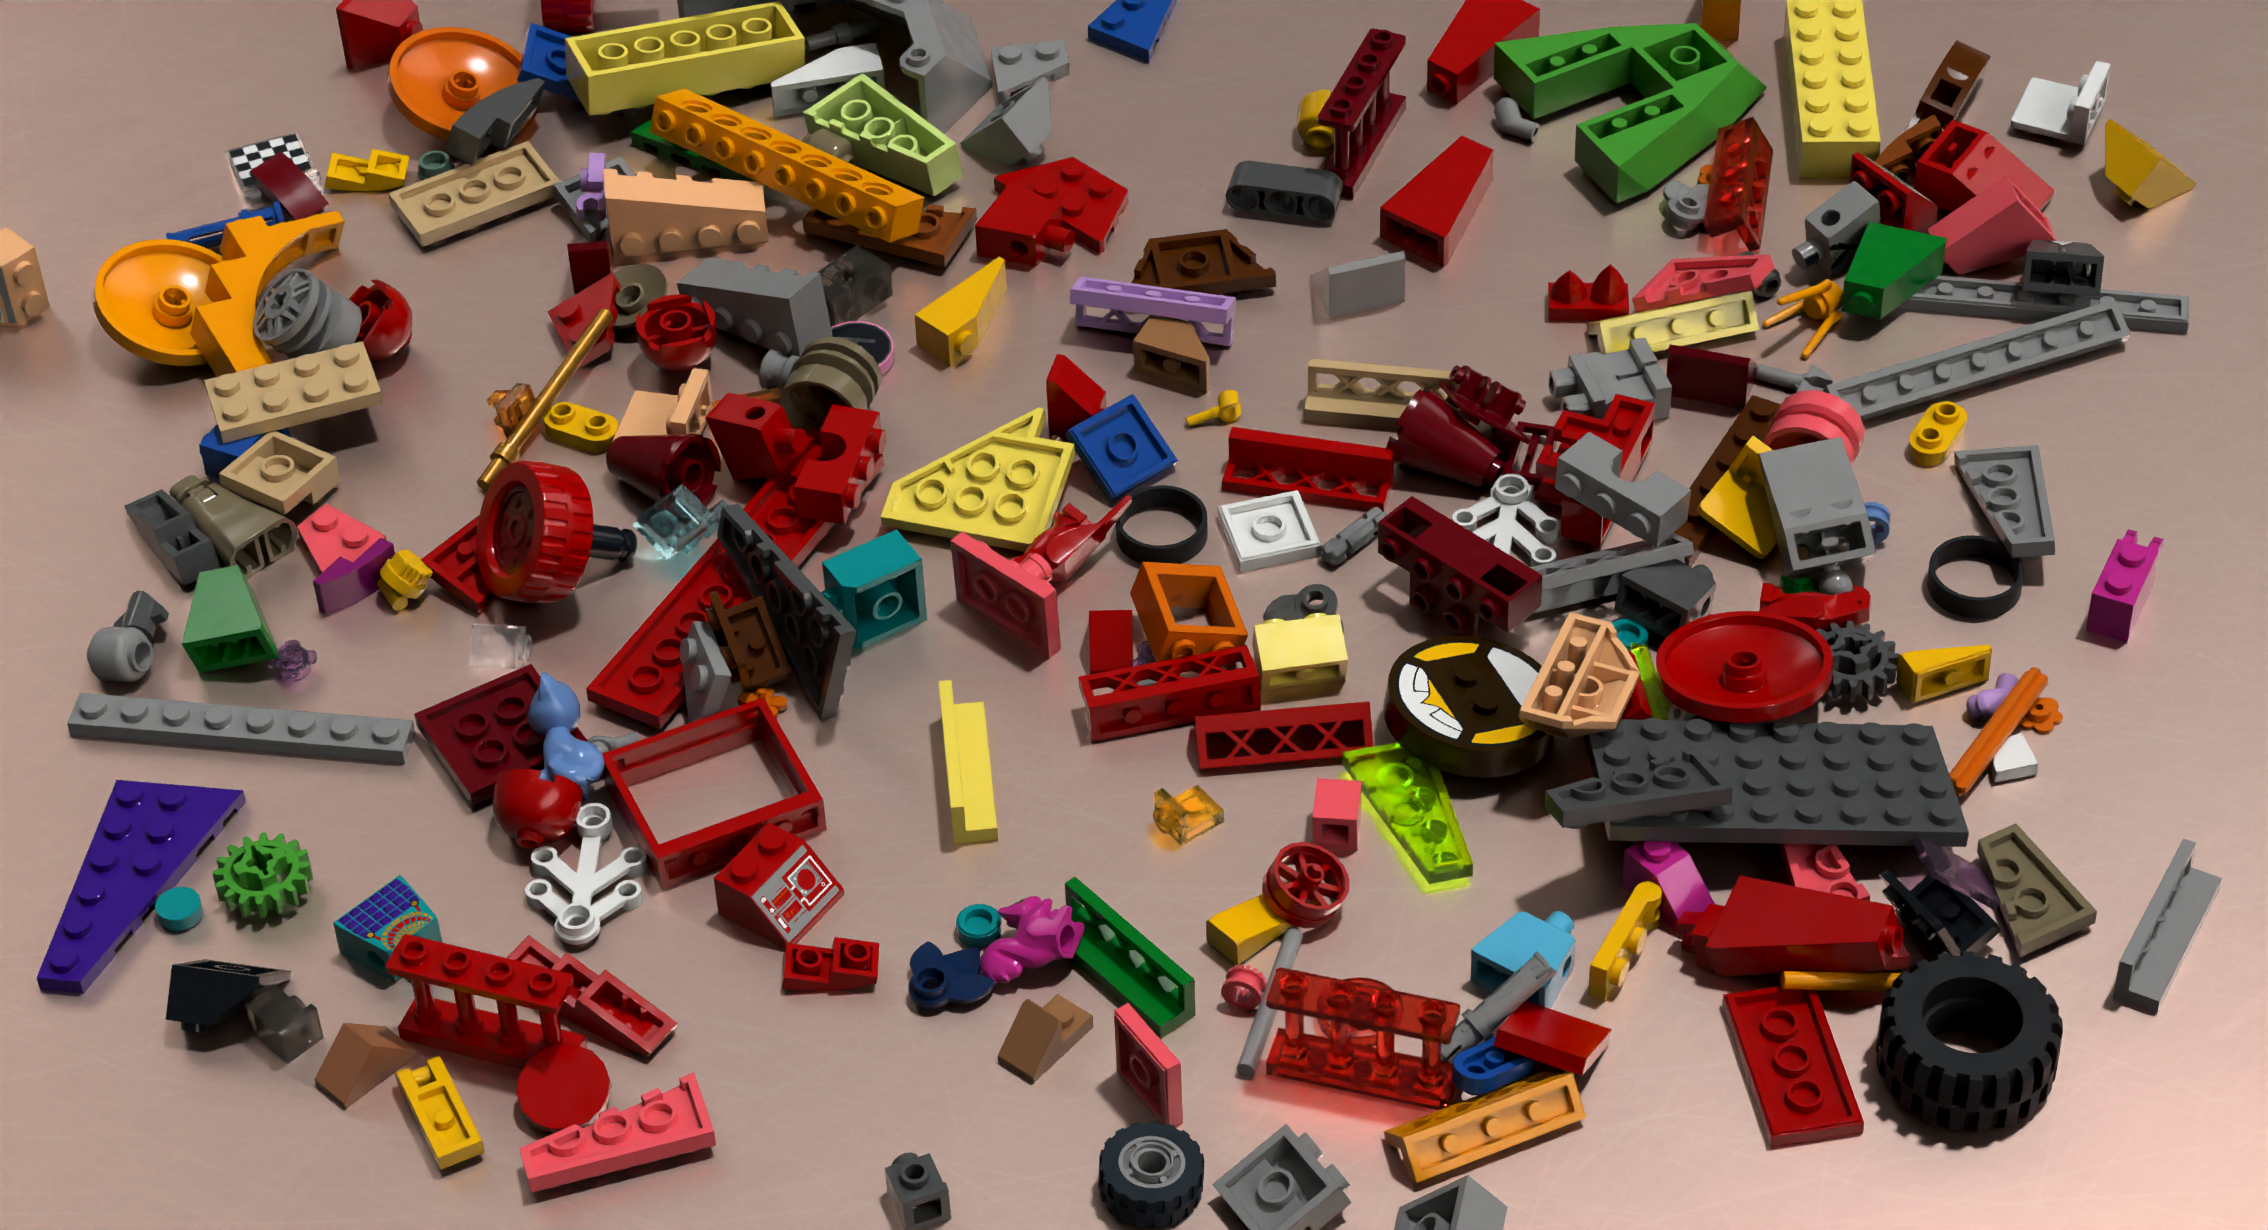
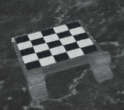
M298 131L224 151L249 212L265 208L261 199L262 190L250 176L249 172L279 152H283L293 161L321 194H324L320 182V172L316 170Z

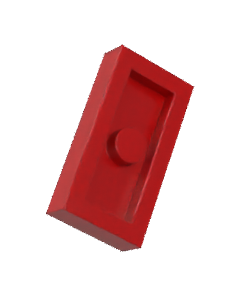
M1611 264L1600 272L1594 283H1583L1570 270L1560 276L1555 283L1548 282V321H1600L1629 315L1628 283L1624 282L1621 274Z

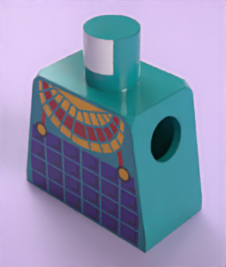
M400 875L333 922L340 953L390 981H399L403 978L388 974L386 969V963L403 935L409 934L442 942L436 915Z

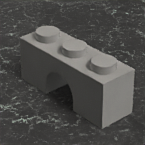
M1591 432L1586 433L1558 457L1555 488L1597 512L1600 516L1628 530L1636 537L1658 547L1687 521L1691 490L1659 471L1654 472L1649 478L1639 482H1629L1620 479L1623 451Z

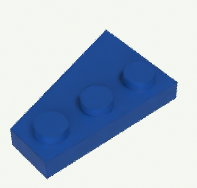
M1116 0L1088 25V38L1150 62L1153 56V47L1156 42H1159L1162 36V27L1165 20L1170 18L1177 0Z

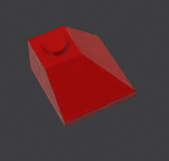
M343 0L336 8L348 69L354 70L390 61L396 48L404 40L423 31L418 6L412 0Z

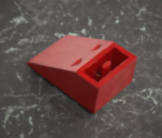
M1952 120L1917 161L1914 189L1938 205V208L1949 212L1955 211L2006 175L2040 211L2052 198L2055 191L1988 132Z

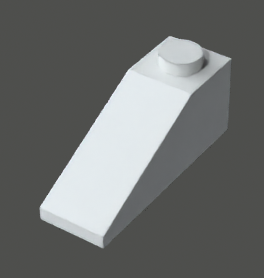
M876 42L838 48L771 82L775 117L803 113L861 73L885 89L884 70Z

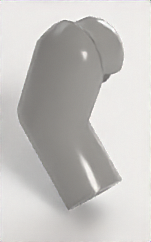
M1508 97L1500 99L1494 109L1500 130L1506 134L1534 142L1538 136L1540 125L1521 118L1518 109L1520 107L1517 101Z

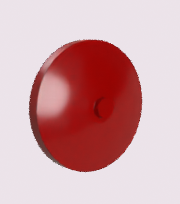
M1759 611L1725 612L1693 620L1679 627L1666 637L1656 655V677L1659 688L1664 696L1677 707L1693 715L1732 723L1764 722L1793 715L1817 702L1831 684L1833 677V655L1828 642L1818 631L1796 619Z

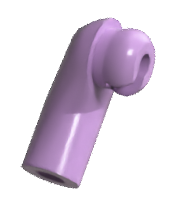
M2003 673L1997 677L1995 689L1982 690L1978 695L1970 696L1966 703L1970 716L1976 719L1983 716L1991 718L2016 685L2018 678L2013 674Z

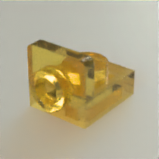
M1198 785L1193 786L1174 798L1163 788L1154 792V822L1162 833L1170 834L1181 846L1224 822V810Z

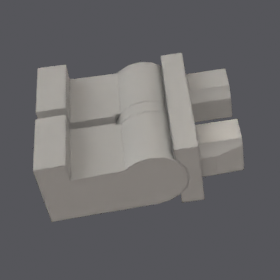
M1645 337L1630 340L1629 349L1607 354L1591 352L1583 357L1581 353L1569 355L1568 368L1549 372V391L1553 398L1562 397V411L1567 410L1603 419L1615 394H1620L1655 403L1654 420L1669 418L1672 385L1661 365L1657 364L1658 360Z

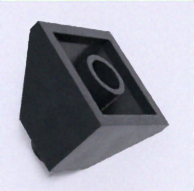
M208 959L174 964L171 969L166 1020L181 1022V1030L209 1032V1026L229 1021L288 982L291 977V971Z

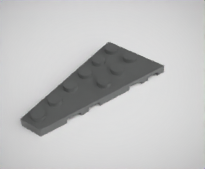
M738 503L722 507L717 531L718 539L752 599L760 596L763 597L788 663L820 720L836 716L840 698L844 694L846 672L851 665L850 655L856 630Z

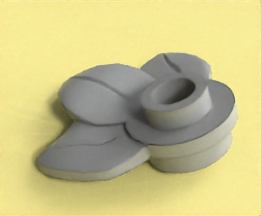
M1671 181L1664 188L1663 196L1668 201L1667 219L1677 228L1693 230L1697 228L1699 223L1713 227H1725L1734 220L1730 214L1720 209L1725 196L1721 190L1714 186L1697 184L1689 188L1680 181Z

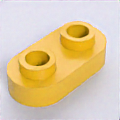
M1950 401L1931 405L1909 436V457L1914 462L1924 466H1936L1944 463L1965 434L1967 424L1966 411L1961 406Z
M569 402L556 403L543 416L545 431L549 438L593 453L607 452L619 428L618 421L613 416Z

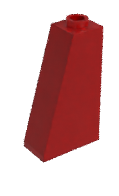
M1466 0L1427 60V90L1455 104L1461 102L1494 75V43L1539 37L1540 9L1523 0Z
M1459 137L1380 207V238L1444 268L1449 263L1493 180L1494 150L1467 137Z
M1739 875L1705 948L1714 973L1721 976L1781 974L1782 971L1846 972L1885 970L1892 954L1897 953L1901 948L1903 928L1899 926L1893 905Z

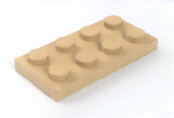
M529 141L478 159L473 166L467 163L388 194L392 208L420 245L424 247L555 197L554 184L561 181Z
M363 341L204 380L223 443L383 404L381 390Z

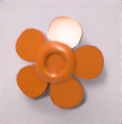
M767 687L758 688L756 695L752 692H742L738 696L739 705L763 697L775 718L778 717L779 711L787 708V699L784 696H774V690Z

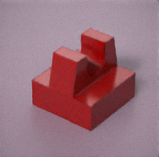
M1709 903L1704 912L1683 911L1676 923L1677 930L1687 932L1680 943L1681 949L1695 954L1698 967L1713 970L1705 946L1724 908L1722 905Z

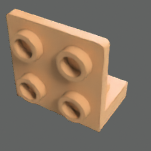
M693 368L687 383L681 384L678 396L635 391L613 441L620 436L691 433L701 435L707 422L705 417L713 408L709 370Z

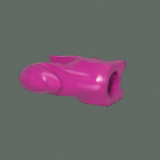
M1031 896L1017 901L1008 907L1000 908L998 914L1007 921L1006 925L1017 930L1014 937L1000 938L992 942L984 950L980 962L981 973L993 979L995 984L1008 983L1011 979L1019 977L1023 969L1042 967L1054 960L1073 959L1085 929L1084 924L1071 920V906L1064 905L1059 910L1054 909L1051 911L1053 901L1050 898L1042 901L1037 896Z

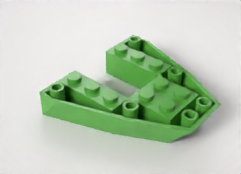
M1697 23L1607 27L1494 43L1493 79L1533 119L1629 83L1645 97L1643 100L1576 125L1574 161L1615 203L1632 198L1655 187L1725 133L1767 88L1730 51Z

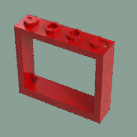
M763 697L602 754L605 761L603 770L605 786L638 847L646 852L647 863L661 889L725 867L769 822L801 839L827 830L823 798ZM760 740L792 797L658 844L628 786Z

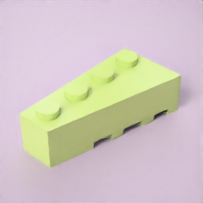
M863 73L803 112L808 134H813L820 129H826L848 139L853 145V156L856 157L857 165L926 194L936 196L964 177L956 143Z

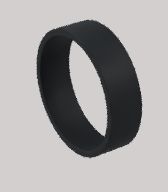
M1150 486L1133 492L1129 495L1132 497V503L1115 522L1116 540L1119 548L1127 557L1140 564L1142 562L1184 563L1199 554L1204 548L1208 537L1207 511L1203 502L1190 491L1175 486ZM1153 507H1173L1184 510L1193 515L1201 524L1191 537L1171 545L1145 544L1130 537L1123 529L1126 521L1134 514Z
M1977 535L1955 537L1939 545L1932 553L1929 562L1927 587L1932 599L1940 607L1952 614L1971 619L1992 618L2008 612L2019 601L2022 591L2024 566L2020 557L2012 558L2001 541ZM1961 557H1979L1994 561L2006 568L2016 583L2009 590L1995 596L1971 597L1959 594L1946 587L1939 580L1935 572L1941 565L1950 560Z

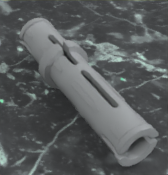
M1535 952L1532 958L1473 1011L1468 1008L1461 1015L1464 1019L1440 1041L1434 1043L1433 1047L1437 1052L1441 1053L1442 1058L1453 1068V1061L1457 1054L1476 1046L1482 1040L1487 1041L1493 1037L1491 1032L1550 978L1557 975L1556 971L1549 967L1550 964L1542 955Z

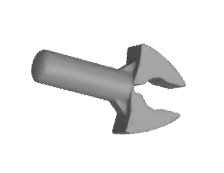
M1763 364L1758 365L1755 371L1756 380L1792 389L1795 392L1808 390L1823 391L1826 385L1833 383L1832 378L1826 372L1814 365H1811L1809 371L1802 375Z

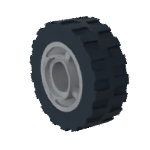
M1148 1121L1145 1124L1138 1122L1131 1124L1128 1128L1119 1129L1112 1138L1109 1137L1107 1139L1104 1150H1101L1099 1156L1098 1188H1100L1102 1202L1105 1201L1107 1209L1112 1214L1118 1215L1120 1220L1126 1223L1128 1221L1135 1223L1136 1226H1154V1228L1163 1227L1165 1224L1171 1223L1173 1225L1180 1222L1182 1217H1188L1193 1212L1195 1205L1198 1206L1201 1200V1193L1203 1192L1205 1160L1203 1153H1200L1199 1144L1196 1140L1193 1141L1190 1138V1134L1184 1130L1180 1131L1174 1125L1167 1123L1163 1125L1153 1121Z

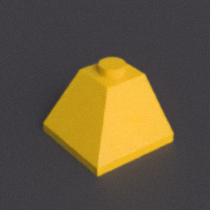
M2111 118L2105 124V176L2117 185L2113 192L2131 206L2135 201H2138L2150 209L2195 187L2197 184L2151 145Z

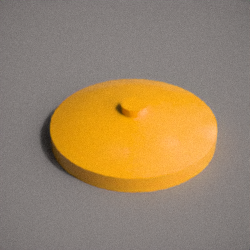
M172 239L146 240L125 246L113 253L98 271L93 291V307L96 317L105 332L116 343L139 357L174 366L208 364L190 335L195 308L211 302L205 293L210 266L224 261L225 258L200 245Z

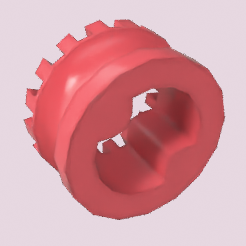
M1240 964L1239 967L1234 965L1233 968H1230L1221 988L1224 1000L1236 1008L1253 1009L1257 1007L1262 1000V993L1267 986V979L1263 977L1264 974L1262 972L1257 973L1258 969L1256 968L1250 970L1251 966L1249 965L1244 968L1243 964Z

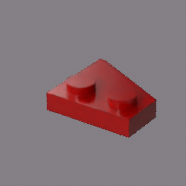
M613 272L547 311L568 353L600 309L603 308L612 313V321L578 369L613 349L615 336L613 326L616 323L618 309L614 305L615 292L621 290V285Z
M478 515L423 557L421 561L433 571L431 579L474 612L480 614L484 610L491 590L486 586L478 565L476 545Z

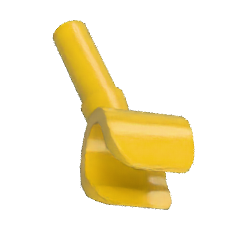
M1235 390L1221 392L1218 396V406L1185 418L1188 427L1217 418L1228 423L1237 421L1241 415L1238 392Z

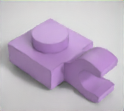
M589 153L588 169L581 168V192L586 193L581 195L576 201L578 220L584 219V212L588 209L598 211L599 221H604L606 217L603 168L605 169V153Z

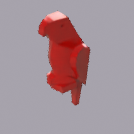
M1127 494L1098 523L1094 524L1088 520L1087 515L1068 503L1061 512H1055L1053 516L1055 524L1053 527L1038 535L1023 555L1009 560L1019 564L1030 553H1037L1049 563L1053 573L1050 575L1053 576V579L1049 583L1067 582L1106 538V533L1132 503V497Z
M1763 583L1759 612L1787 616L1801 621L1815 630L1819 628L1829 632L1830 623L1835 622L1840 628H1846L1847 621H1853L1854 626L1869 622L1871 595L1867 589L1861 586L1854 585L1853 591L1829 595L1818 592L1787 594L1780 588L1774 587V584Z

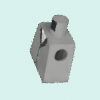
M1853 181L1807 215L1805 219L1806 242L1792 249V256L1796 264L1805 270L1816 263L1829 276H1837L1848 271L1868 223L1881 224L1879 201L1856 181Z

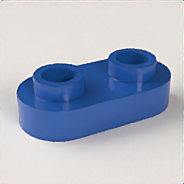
M1496 1037L1457 1054L1453 1061L1451 1078L1454 1085L1465 1093L1482 1095L1528 1075L1533 1070L1535 1060L1495 1047Z

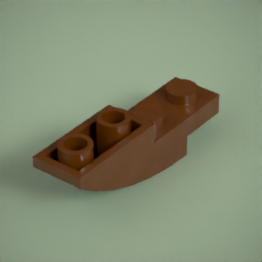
M1956 40L1921 97L1918 107L1905 131L1932 115H1935L1940 122L1942 131L1952 120L1956 121L1989 63L1991 56Z

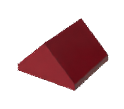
M1669 344L1666 376L1672 385V397L1743 409L1748 402L1758 364L1751 358Z

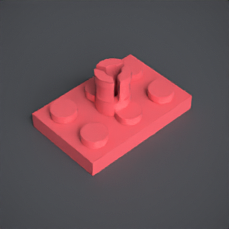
M964 532L959 533L950 540L956 599L958 602L1049 659L1061 650L1056 589L1049 583L1053 579V576L1050 575L1053 572L1049 563L1041 555L1030 553L1018 564L993 551L983 541H977Z

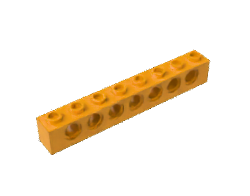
M685 88L655 97L650 127L651 133L889 243L918 233L925 197Z

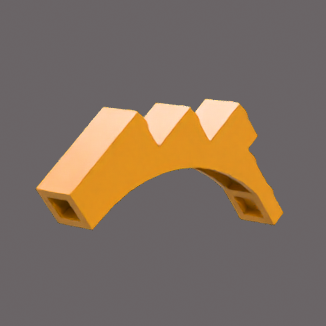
M338 210L324 214H315L289 222H280L272 226H267L262 216L238 219L225 224L220 252L225 260L210 266L205 293L211 302L195 308L190 335L217 377L273 363L262 341L254 333L253 322L256 302L269 282L289 264L303 256L339 247L345 220Z

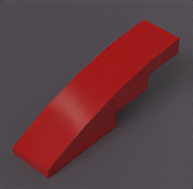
M530 935L506 957L572 974L574 985L558 1013L600 1037L643 1056L649 1057L677 1026L676 1021L607 970L597 975L568 952L559 958Z

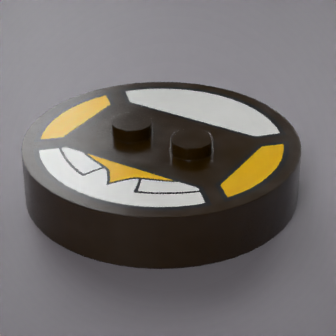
M1439 637L1410 647L1397 658L1390 670L1383 703V714L1387 728L1394 739L1407 752L1430 766L1462 776L1483 778L1508 776L1527 770L1540 762L1551 750L1556 737L1543 731L1526 727L1519 718V711L1542 665L1514 647L1480 637Z

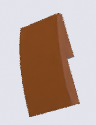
M1932 115L1920 121L1898 136L1885 148L1875 162L1904 182L1915 177V163L1942 132L1941 124L1936 116Z

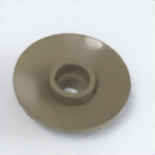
M635 264L614 273L621 285V290L615 292L614 305L618 309L613 328L624 329L636 326V317L639 313L642 316L647 312V304L667 295L668 283L660 269L649 264Z

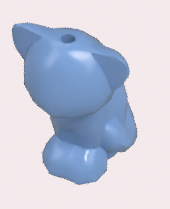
M542 672L540 687L532 698L527 715L530 728L537 733L546 735L543 743L544 769L541 770L540 779L554 782L555 774L566 777L577 783L583 790L582 801L587 800L589 786L602 775L605 761L595 744L576 739L570 734V732L576 729L580 720V703L575 692L570 686Z

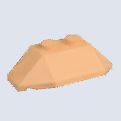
M1569 612L1519 711V718L1526 727L1543 731L1549 735H1558L1566 738H1574L1616 728L1639 680L1640 671L1627 648L1617 638V631L1611 622Z

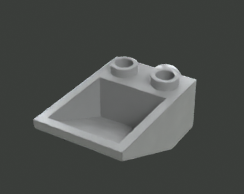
M1842 437L1759 453V463L1785 577L1823 570L1824 574L1818 583L1819 593L1834 595L1852 591V581L1848 574L1840 570V566L1868 561L1876 555L1868 514ZM1839 537L1848 540V551L1842 552L1837 549L1836 545L1839 542ZM1796 546H1804L1808 550V558L1806 560L1799 559Z

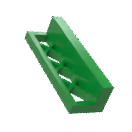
M1073 877L1065 883L1066 905L1072 907L1071 920L1083 923L1085 928L1074 957L1070 960L1122 1006L1129 1003L1160 1039L1196 1016L1194 978L1079 879Z

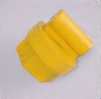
M407 549L400 550L395 553L392 559H388L380 569L382 578L378 581L377 586L392 608L400 611L408 605V598L417 599L426 589V582L433 574V571L415 553Z

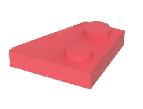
M326 503L297 526L299 539L306 551L310 552L311 560L316 570H320L321 573L340 556L354 562L379 538L387 540L384 534Z

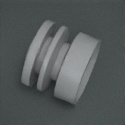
M295 268L279 277L263 295L255 312L253 327L255 335L262 342L271 345L277 352L285 353L289 359L305 354H313L342 345L353 344L360 332L362 315L360 308L353 301L337 290H331L324 281L317 279L308 270Z

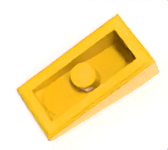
M1987 644L1915 650L1899 654L1896 677L1897 685L1912 704L1989 680L1992 647Z
M1262 894L1217 913L1206 921V939L1208 943L1238 966L1294 925L1279 918L1267 905Z

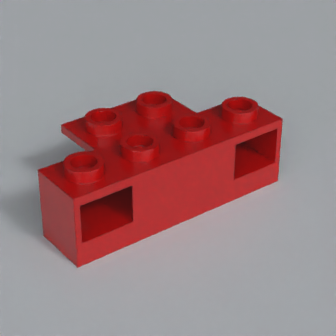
M1615 394L1603 419L1567 410L1562 411L1554 426L1553 440L1561 442L1557 452H1553L1552 445L1545 444L1536 461L1535 475L1543 476V480L1534 498L1562 506V537L1601 546L1612 521L1600 516L1597 512L1555 488L1558 457L1586 433L1591 432L1623 451L1620 479L1632 482L1653 441L1655 403Z

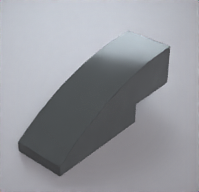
M536 78L520 82L480 100L452 125L446 152L473 166L490 144L505 150L537 110L545 81Z
M162 489L125 505L127 514L151 550L183 586L196 581L199 572L221 568L212 540L196 528L192 514Z

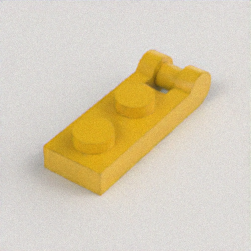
M1650 881L1641 882L1633 890L1590 964L1589 996L1606 1001L1614 985L1620 987L1623 984L1629 969V959L1632 954L1639 955L1647 938V932L1658 928L1660 923V910L1658 907L1661 904L1662 890L1658 884Z
M440 1056L426 1060V1066L413 1071L407 1067L395 1072L399 1089L406 1099L440 1170L485 1153L483 1141Z

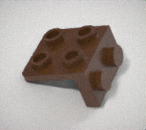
M718 592L709 593L712 606L706 607L705 612L718 645H722L719 647L732 675L731 683L740 682L743 692H753L758 688L767 687L793 677L792 670L763 597L760 596L724 609Z

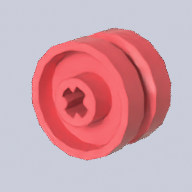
M1818 390L1798 391L1786 397L1779 406L1773 418L1772 426L1767 432L1763 443L1772 450L1842 437L1851 467L1853 468L1854 460L1858 456L1864 442L1865 428L1860 415L1849 403L1839 397Z

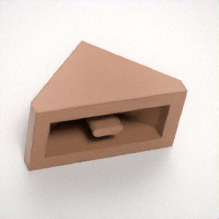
M343 1023L314 1079L315 1084L344 1109H347L417 1056L416 1050L386 1026Z

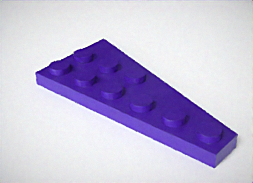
M116 780L37 975L40 990L84 994L116 956L114 949L127 934L134 935L142 926L143 915L152 905L155 906L159 896L176 886L197 861L196 853L209 838L216 839L224 829L223 821L232 811L238 813L246 803L244 791Z

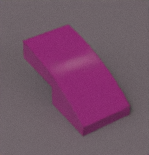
M379 538L354 562L340 556L313 581L319 612L329 614L341 610L378 591L377 583L382 578L380 569L388 559H392L395 555L393 543Z

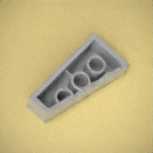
M707 258L677 282L679 294L690 295L692 302L703 305L702 300L709 303L715 312L716 328L767 349L782 352L784 356L791 357L795 355L801 357L805 347L815 339L833 336L820 273L809 272L806 276H801L794 269L785 268L781 272L770 271L769 266L758 264L752 269L746 268L743 262Z

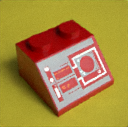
M770 822L713 878L718 914L784 949L786 943L797 944L844 896V888L806 841Z

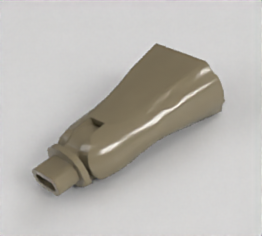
M194 475L187 476L174 484L169 491L170 496L192 514L196 528L212 540L216 555L226 567L238 565L246 579L262 570L265 566L263 557L270 563L276 562L291 553L294 548V543L297 539V528L294 521L270 509L259 506L220 484L212 483L207 478L198 479Z

